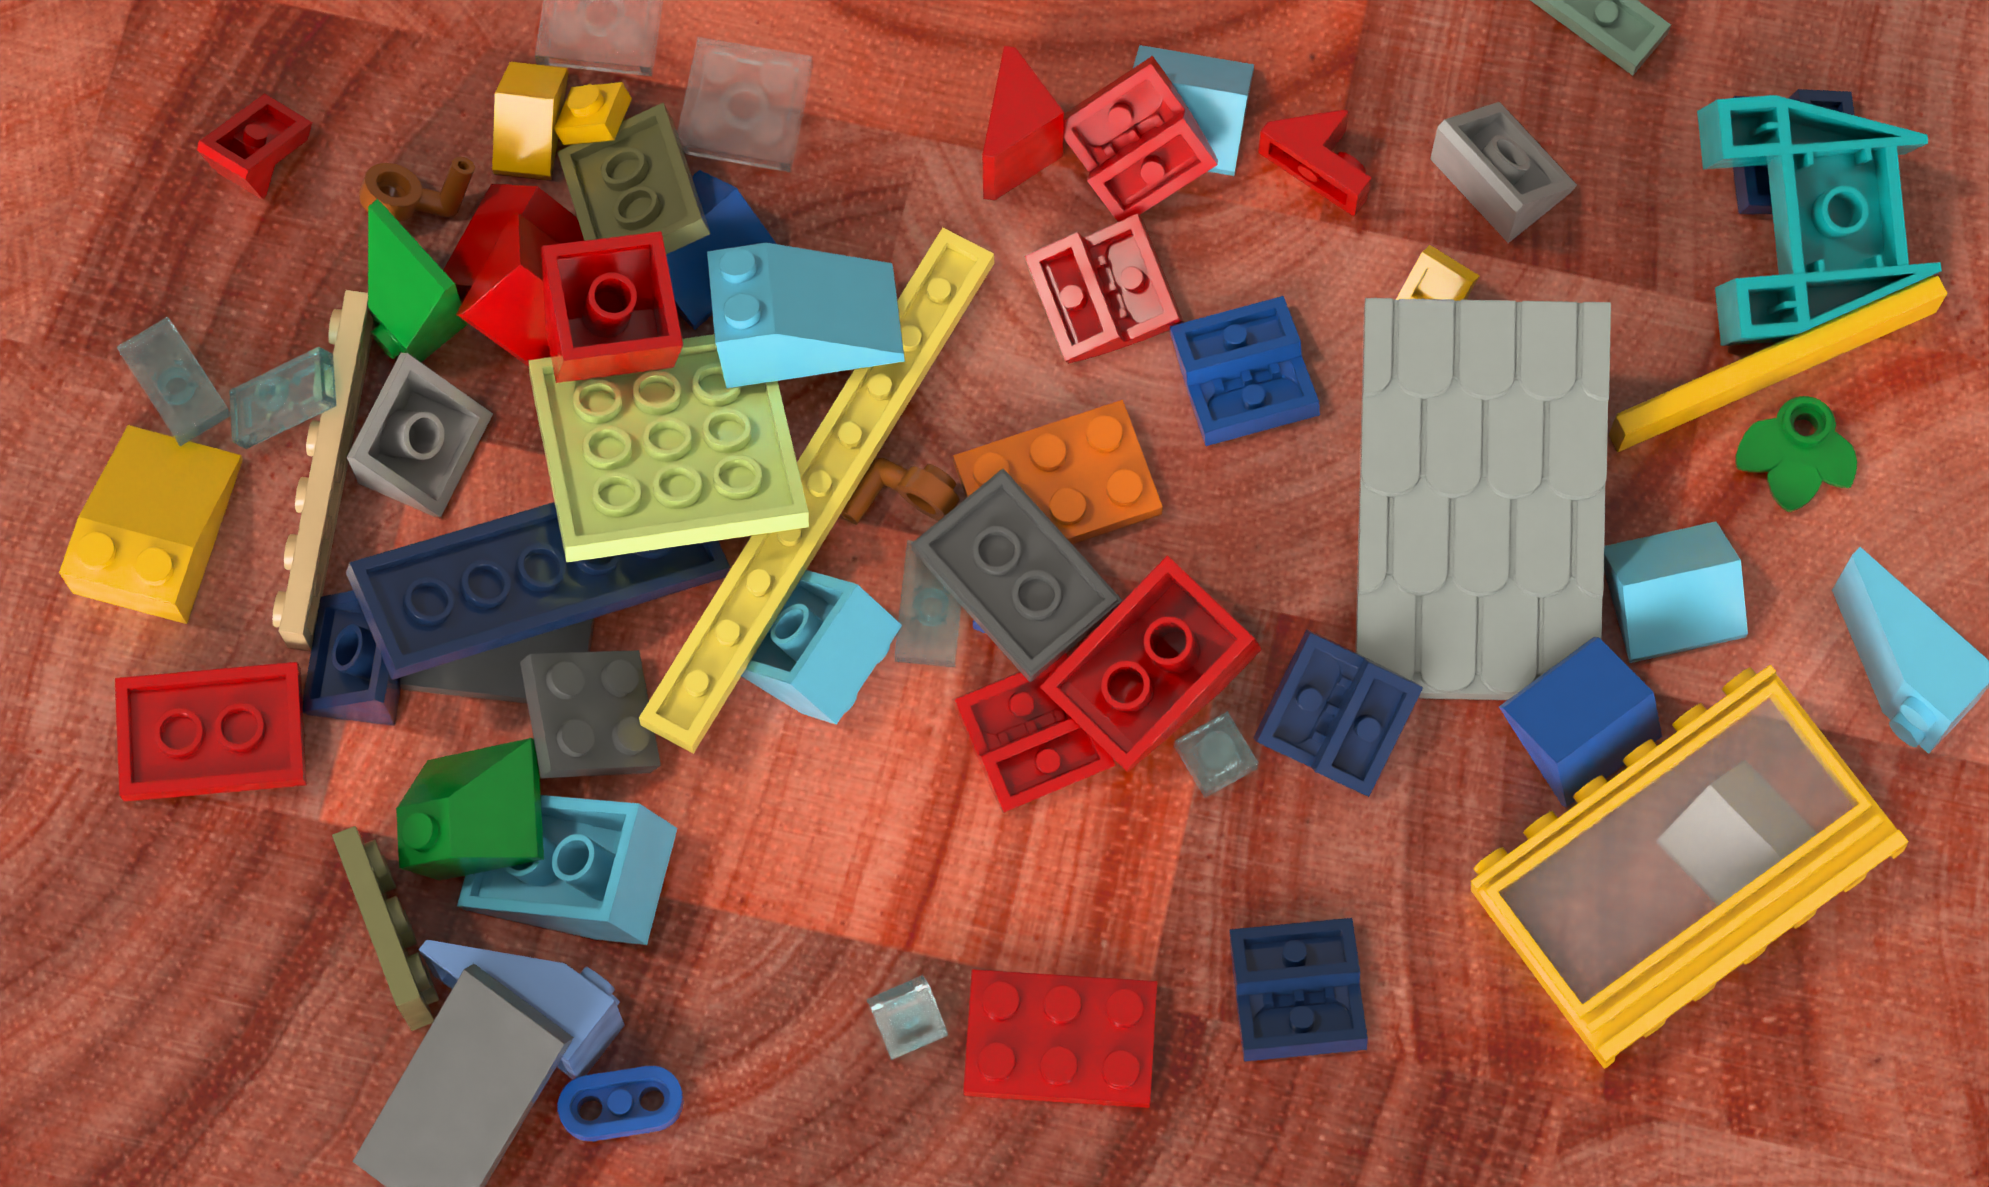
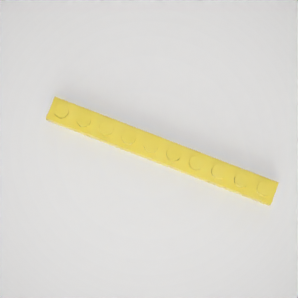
M942 227L898 298L905 362L854 369L797 461L809 512V527L752 535L641 713L639 717L641 726L694 754L993 267L994 253Z

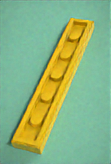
M1932 275L1617 413L1608 435L1617 452L1623 451L1937 312L1948 293L1939 276L1934 277Z

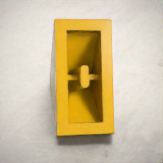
M509 62L495 92L493 174L542 180L552 179L558 135L554 130V126L564 105L569 74L568 68Z

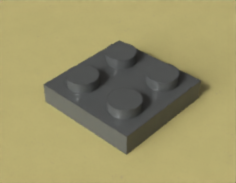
M639 650L529 654L520 661L541 778L651 773L661 766L655 733L641 726L639 720L641 713L649 702Z

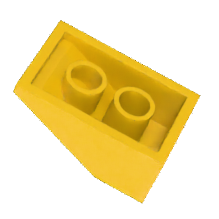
M128 425L77 519L59 574L71 592L83 597L187 624L243 461L242 455Z

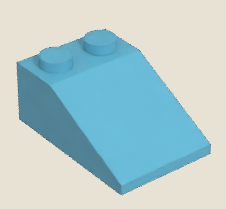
M772 243L707 251L715 343L726 388L905 362L892 263Z
M1859 547L1852 554L1832 592L1881 710L1890 719V728L1903 742L1912 747L1919 745L1929 754L1976 705L1988 689L1989 660L1865 550Z
M541 795L544 860L465 876L457 904L463 910L596 940L647 945L677 828L639 803Z

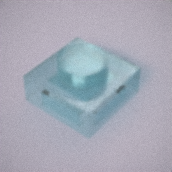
M1228 711L1175 740L1174 747L1205 798L1258 768L1259 762Z
M924 975L866 999L891 1060L948 1036L932 990Z

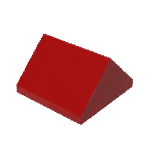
M1004 46L982 154L983 199L993 201L1063 157L1064 111L1016 47Z
M491 184L443 271L455 283L459 297L465 299L512 213H519L559 244L584 241L578 218L538 186Z
M512 213L456 315L529 367L528 360L551 357L545 327L541 249L542 246L559 243L519 213Z

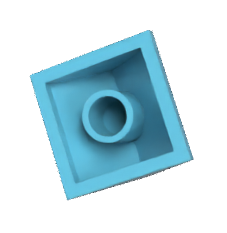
M1139 45L1133 68L1151 56L1158 62L1189 108L1218 159V165L1208 172L1234 176L1254 64Z
M1717 522L1604 546V572L1629 663L1747 637L1748 627L1741 559Z

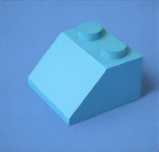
M806 570L741 677L798 712L837 725L843 714L855 703L857 693L876 664L887 655L890 643L902 627V624L858 584Z

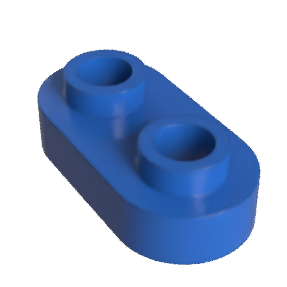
M644 1066L585 1075L572 1080L564 1087L559 1096L558 1115L565 1129L573 1137L583 1141H599L657 1132L670 1127L682 1112L684 1097L678 1080L670 1071L659 1066ZM651 1091L660 1092L664 1096L663 1105L655 1111L645 1110L641 1106L643 1096ZM588 1101H597L602 1105L601 1115L592 1121L581 1118L580 1109L582 1105Z

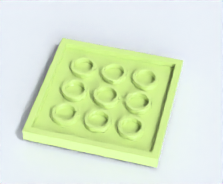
M715 334L682 339L683 347L674 368L556 383L551 357L528 360L532 391L566 562L809 527L808 507L778 381L726 388L715 343Z

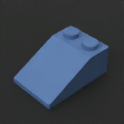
M426 940L419 948L433 976L449 988L453 989L463 970L474 963L574 1037L557 1065L558 1069L573 1080L588 1074L625 1026L617 1007L620 1001L612 994L615 988L588 967H585L579 974L565 963Z

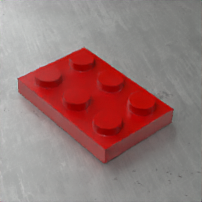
M298 662L115 678L119 796L124 802L307 785L301 668Z
M972 969L963 1095L1150 1108L1157 981Z

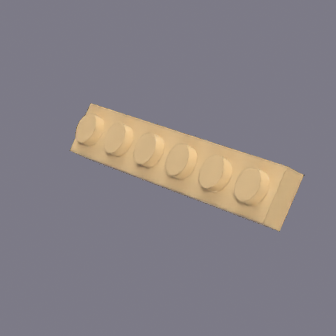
M346 290L342 309H334L330 318L329 343L334 344L335 347L331 365H322L318 379V399L324 400L320 421L312 420L307 435V455L313 457L309 478L301 477L296 491L295 509L297 513H302L298 535L290 534L285 546L284 568L290 570L287 591H278L273 608V626L279 628V633L288 648L307 651L312 649L320 597L323 595L348 466L347 456L351 450L372 343L370 331L375 327L368 308V293Z

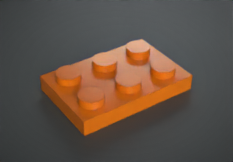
M1123 400L953 455V463L966 498L1000 470L1004 469L1071 544L1162 515V503Z

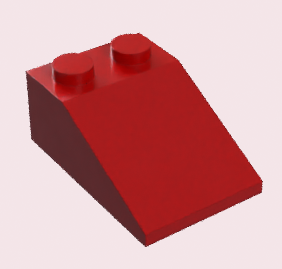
M1167 555L1055 670L1040 688L1122 768L1129 772L1220 694L1262 649L1256 639Z

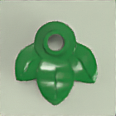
M1800 396L1787 401L1780 408L1776 418L1757 421L1749 427L1738 445L1735 464L1738 470L1767 472V483L1772 497L1783 510L1793 512L1812 500L1818 492L1822 481L1839 488H1851L1857 471V458L1853 446L1835 431L1836 422L1831 409L1817 398ZM1798 420L1809 421L1814 427V434L1809 436L1800 435L1794 428V422Z

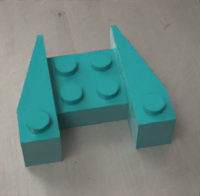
M1777 95L1717 99L1697 111L1703 170L1768 165L1779 275L1735 278L1715 287L1721 346L1779 342L1942 271L1941 262L1909 265L1898 155H1905L1928 144L1927 134Z

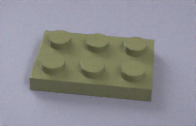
M664 103L622 121L614 141L573 144L557 152L584 241L662 231L665 252L668 254L711 234L673 118Z
M356 826L333 834L332 837L398 1010L411 1031L433 1023L434 1018L428 1004L438 1001L439 998L428 969L423 965L419 953L409 955L407 948L418 943L405 910L402 909L398 897L394 896L389 899L386 892L395 889L396 885L384 854H381L375 839L365 843Z

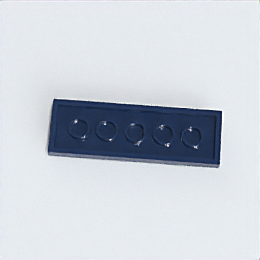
M555 502L349 562L346 575L390 677L394 680L726 577L730 565L718 540L566 562Z

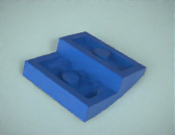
M1284 296L1170 326V334L1180 370L1205 446L1320 416L1319 400L1304 363L1301 340Z

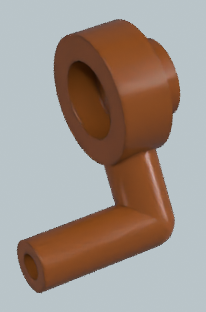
M454 158L441 192L422 188L418 177L401 165L379 163L367 170L359 191V200L368 212V206L378 199L399 222L411 218L415 211L447 218L453 217L460 209L475 170V165L468 158Z
M877 458L873 460L840 515L847 521L857 525L884 485L899 492L914 508L937 521L952 511L960 502V499L953 490L956 486L955 480L934 465L927 464L924 469L911 466L907 470L885 458Z

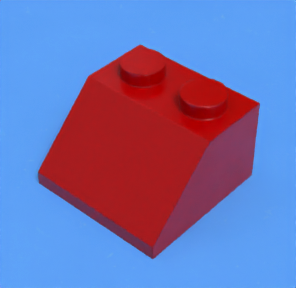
M662 231L542 246L545 327L556 383L674 368L683 347V341Z

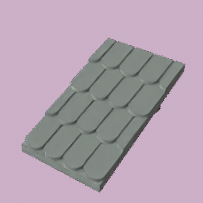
M1365 298L1355 652L1421 685L1423 689L1418 699L1508 700L1593 637L1602 638L1611 302L1577 303L1563 301L1516 302L1508 300L1454 301L1453 299L1395 300L1393 298Z

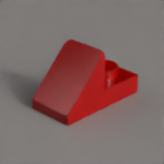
M264 93L202 138L198 143L197 151L217 173L256 197L264 199L268 192L275 164L308 140L313 122Z
M1337 110L1267 122L1260 132L1258 153L1354 217L1368 199L1372 177L1366 174L1365 167L1353 156L1345 152H1338L1337 154L1332 152L1346 132L1349 111Z

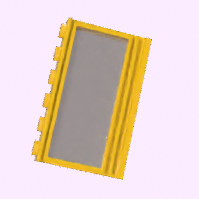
M1771 664L1758 674L1751 667L1739 673L1722 688L1726 697L1708 710L1700 703L1685 712L1672 724L1677 732L1658 746L1653 739L1644 742L1623 759V763L1627 767L1624 771L1608 782L1603 775L1596 777L1574 794L1573 798L1578 804L1559 818L1553 811L1548 812L1523 832L1528 839L1509 854L1501 847L1486 856L1473 868L1478 876L1471 880V892L1604 1069L1615 1061L1617 1054L1642 1036L1646 1038L1665 1024L1668 1017L1693 999L1694 1001L1701 999L1715 988L1716 982L1743 963L1747 965L1765 951L1767 945L1792 927L1796 929L1815 915L1818 908L1843 890L1844 892L1851 890L1866 877L1869 871L1888 857L1896 858L1904 852L1909 842L1902 832L1896 829L1777 676L1776 670Z

